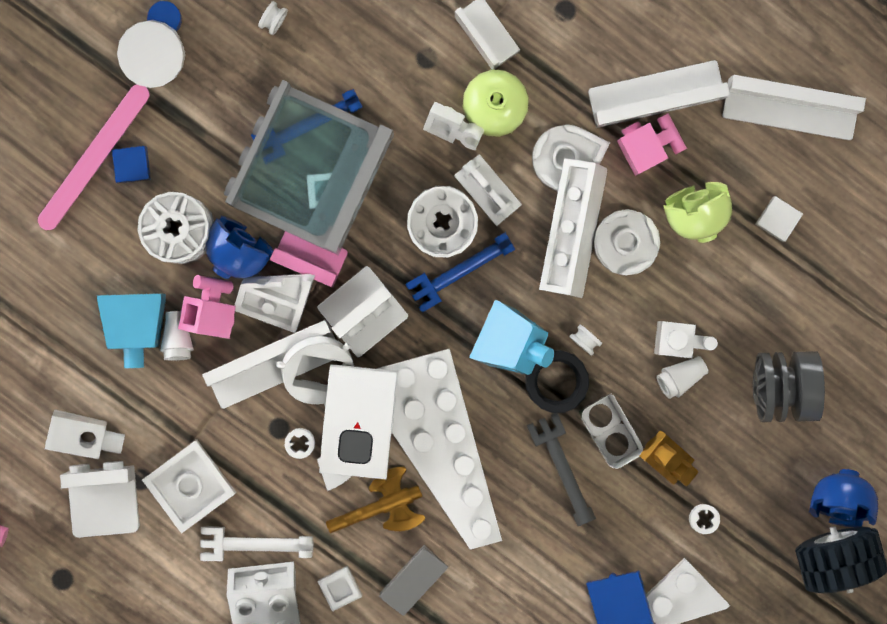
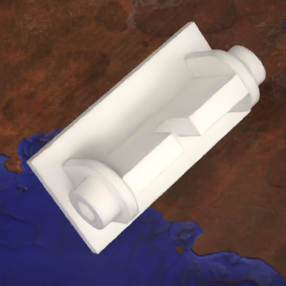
M480 154L465 164L454 175L496 226L522 205Z

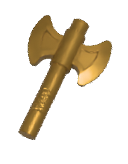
M405 467L388 469L386 479L375 478L369 486L370 492H381L384 497L379 498L376 502L326 521L327 528L331 534L360 521L390 512V518L383 524L384 529L398 532L415 528L425 520L424 515L416 514L408 508V505L413 503L414 500L423 497L419 486L401 489V480L407 469Z

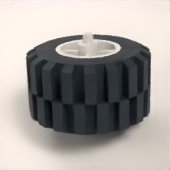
M836 526L830 527L829 533L808 539L795 549L805 589L810 592L833 593L847 590V593L854 592L853 588L872 583L887 573L885 554L879 532L875 528L853 527L837 530Z

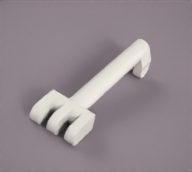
M201 527V534L214 535V540L206 539L200 541V547L214 548V553H200L201 561H223L224 551L299 552V558H312L313 536H299V539L225 537V527Z

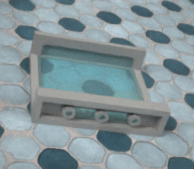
M282 80L280 86H274L269 94L267 104L270 107L266 116H260L254 126L252 134L256 137L251 148L246 146L240 156L238 165L242 167L237 178L231 177L225 188L224 195L228 196L225 202L240 211L339 255L394 137V132L392 129L381 124L380 127L292 88L289 82Z

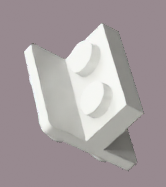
M368 266L364 267L317 307L330 323L331 329L335 334L342 338L345 343H350L352 346L350 349L357 357L362 356L408 318L406 311Z

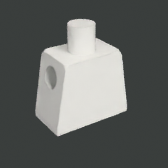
M54 410L45 449L99 459L101 450L121 454L125 434L106 431V421ZM91 432L95 435V440L85 442L82 440L81 434Z

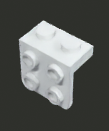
M123 461L103 463V468L90 469V464L69 466L70 471L60 475L61 489L68 488L72 532L75 537L134 533L139 529L134 465L124 466Z

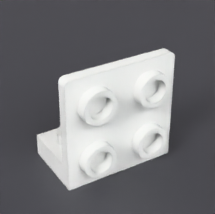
M294 562L228 569L227 599L232 624H301L296 599V570Z

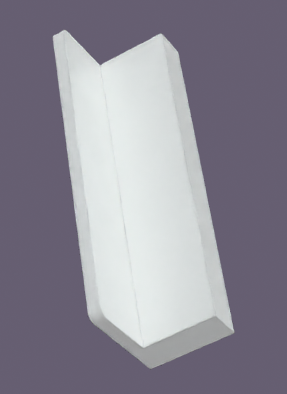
M715 60L594 87L588 90L596 128L723 100L730 96L727 82L722 83L718 63Z
M733 75L728 79L730 96L724 101L722 117L851 140L854 135L857 114L864 112L866 98Z
M564 158L539 290L578 298L583 297L607 168L593 162Z
M323 320L202 375L207 387H212L220 407L224 409L283 383L281 368L276 367L277 362H283L286 353L298 342L317 336L333 339L335 337L328 321ZM302 355L296 376L332 360Z

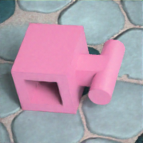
M669 113L657 119L662 129V132L658 134L655 133L650 123L641 126L639 121L621 130L624 136L617 140L635 176L668 159L663 148L668 143L675 155L687 149Z
M196 275L193 279L194 288L202 289L201 299L184 296L178 329L196 334L230 339L236 306L220 303L221 293L230 294L232 292V281Z

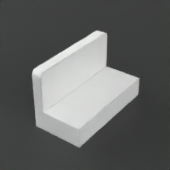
M475 0L464 9L460 7L455 11L456 20L492 70H495L520 52L519 47L485 0Z

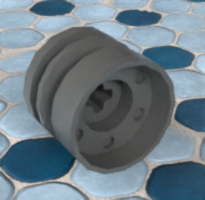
M817 351L793 352L789 367H787L786 359L782 352H775L773 359L769 353H758L752 387L760 422H771L773 415L776 421L785 422L789 407H791L795 421H820L824 410L825 381L819 353Z

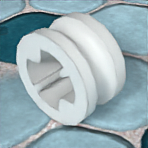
M272 1L263 13L258 27L261 29L266 27L269 29V34L274 35L282 25L288 9H279L277 3Z
M580 324L577 327L578 332L571 334L569 337L592 356L594 354V347H600L602 342Z
M294 429L285 439V449L293 458H306L315 448V438L307 429ZM294 435L298 438L303 435L306 436L309 440L305 443L309 445L308 450L299 449L296 452L292 448V445L295 444L291 442Z
M700 504L691 510L689 523L696 532L710 534L719 527L720 515L714 507ZM701 510H704L706 514L709 510L713 515L709 519L711 525L708 528H705L703 524L700 528L696 523L700 519L698 513Z

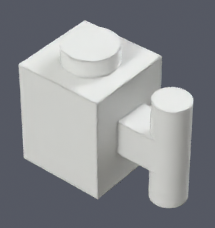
M658 321L654 354L692 358L693 348L714 350L718 342L714 337L695 335L696 325Z

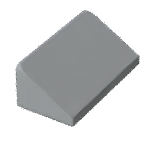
M423 545L379 593V597L404 616L447 570L448 566L429 548Z

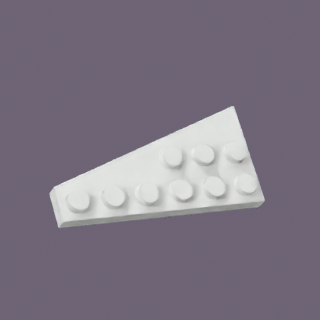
M450 349L376 368L397 371L392 434L469 549L502 541Z

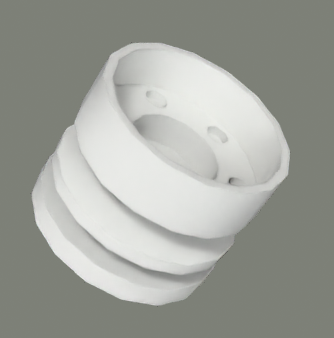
M435 186L424 190L414 199L408 212L407 229L413 243L422 252L433 257L448 258L462 253L472 243L477 232L478 215L473 202L464 192L451 186ZM441 211L443 215L448 213L451 215L452 218L448 221L449 228L435 227L434 222L437 220L435 214Z
M167 192L155 196L144 206L138 220V234L141 244L151 256L163 262L187 264L200 259L206 254L205 243L208 240L209 230L214 223L212 213L201 201L184 193ZM171 220L182 223V226L178 228L180 233L178 236L167 231L171 228Z

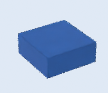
M146 146L112 150L116 183L151 180Z

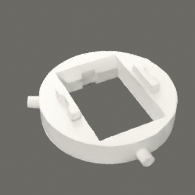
M317 336L304 339L295 344L286 353L283 362L278 361L276 365L277 368H281L284 385L289 394L303 403L324 404L325 406L328 385L295 379L302 355L343 362L342 366L354 367L349 349L352 347L350 343L346 342L343 345L336 339Z

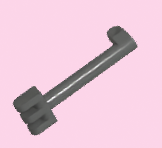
M558 413L551 414V419L556 426L555 428L550 429L545 418L539 420L544 431L543 433L538 435L536 426L533 423L528 424L527 428L536 447L544 443L546 444L576 512L572 514L577 526H581L595 520L596 517L592 508L587 507L558 441V437L566 434V431Z

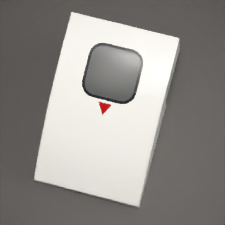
M330 364L319 473L377 479L387 478L397 371Z

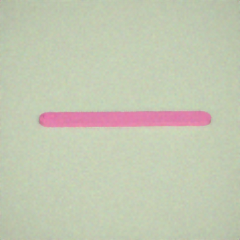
M134 85L126 94L40 213L38 223L42 229L53 230L63 219L148 101L150 93L147 87Z

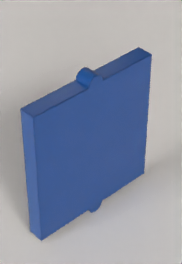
M640 571L617 576L615 573H611L608 578L586 583L597 624H654Z

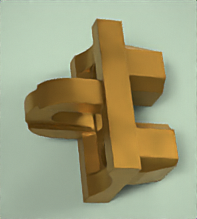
M661 430L654 438L647 442L639 455L673 485L679 480L683 485L688 486L699 472L691 465L695 459Z

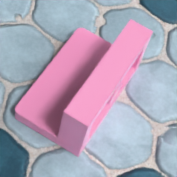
M285 231L278 248L274 249L270 261L300 274L315 275L314 280L334 287L348 251L342 248L339 255H336Z

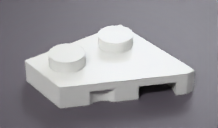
M298 274L244 278L234 305L236 306L235 311L296 333L315 275Z
M685 558L646 594L653 621L656 624H680L725 610L730 606Z

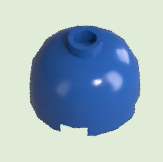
M221 216L220 219L216 218L211 226L208 240L205 243L206 255L214 265L212 270L224 279H229L231 276L238 279L250 278L258 274L273 254L272 247L261 236L256 241L250 234L245 232L247 228L245 225Z
M841 469L837 474L824 477L815 486L809 513L815 518L819 517V513L831 516L829 523L835 525L862 527L863 521H869V524L873 526L877 520L878 496L872 485L867 480L859 477V472Z

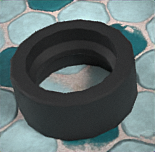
M554 350L552 362L567 364L576 375L574 392L562 401H552L544 397L537 384L539 372L543 368L538 364H535L531 374L525 375V385L530 399L538 407L551 413H566L576 408L585 399L589 388V374L584 363L574 354L563 350Z

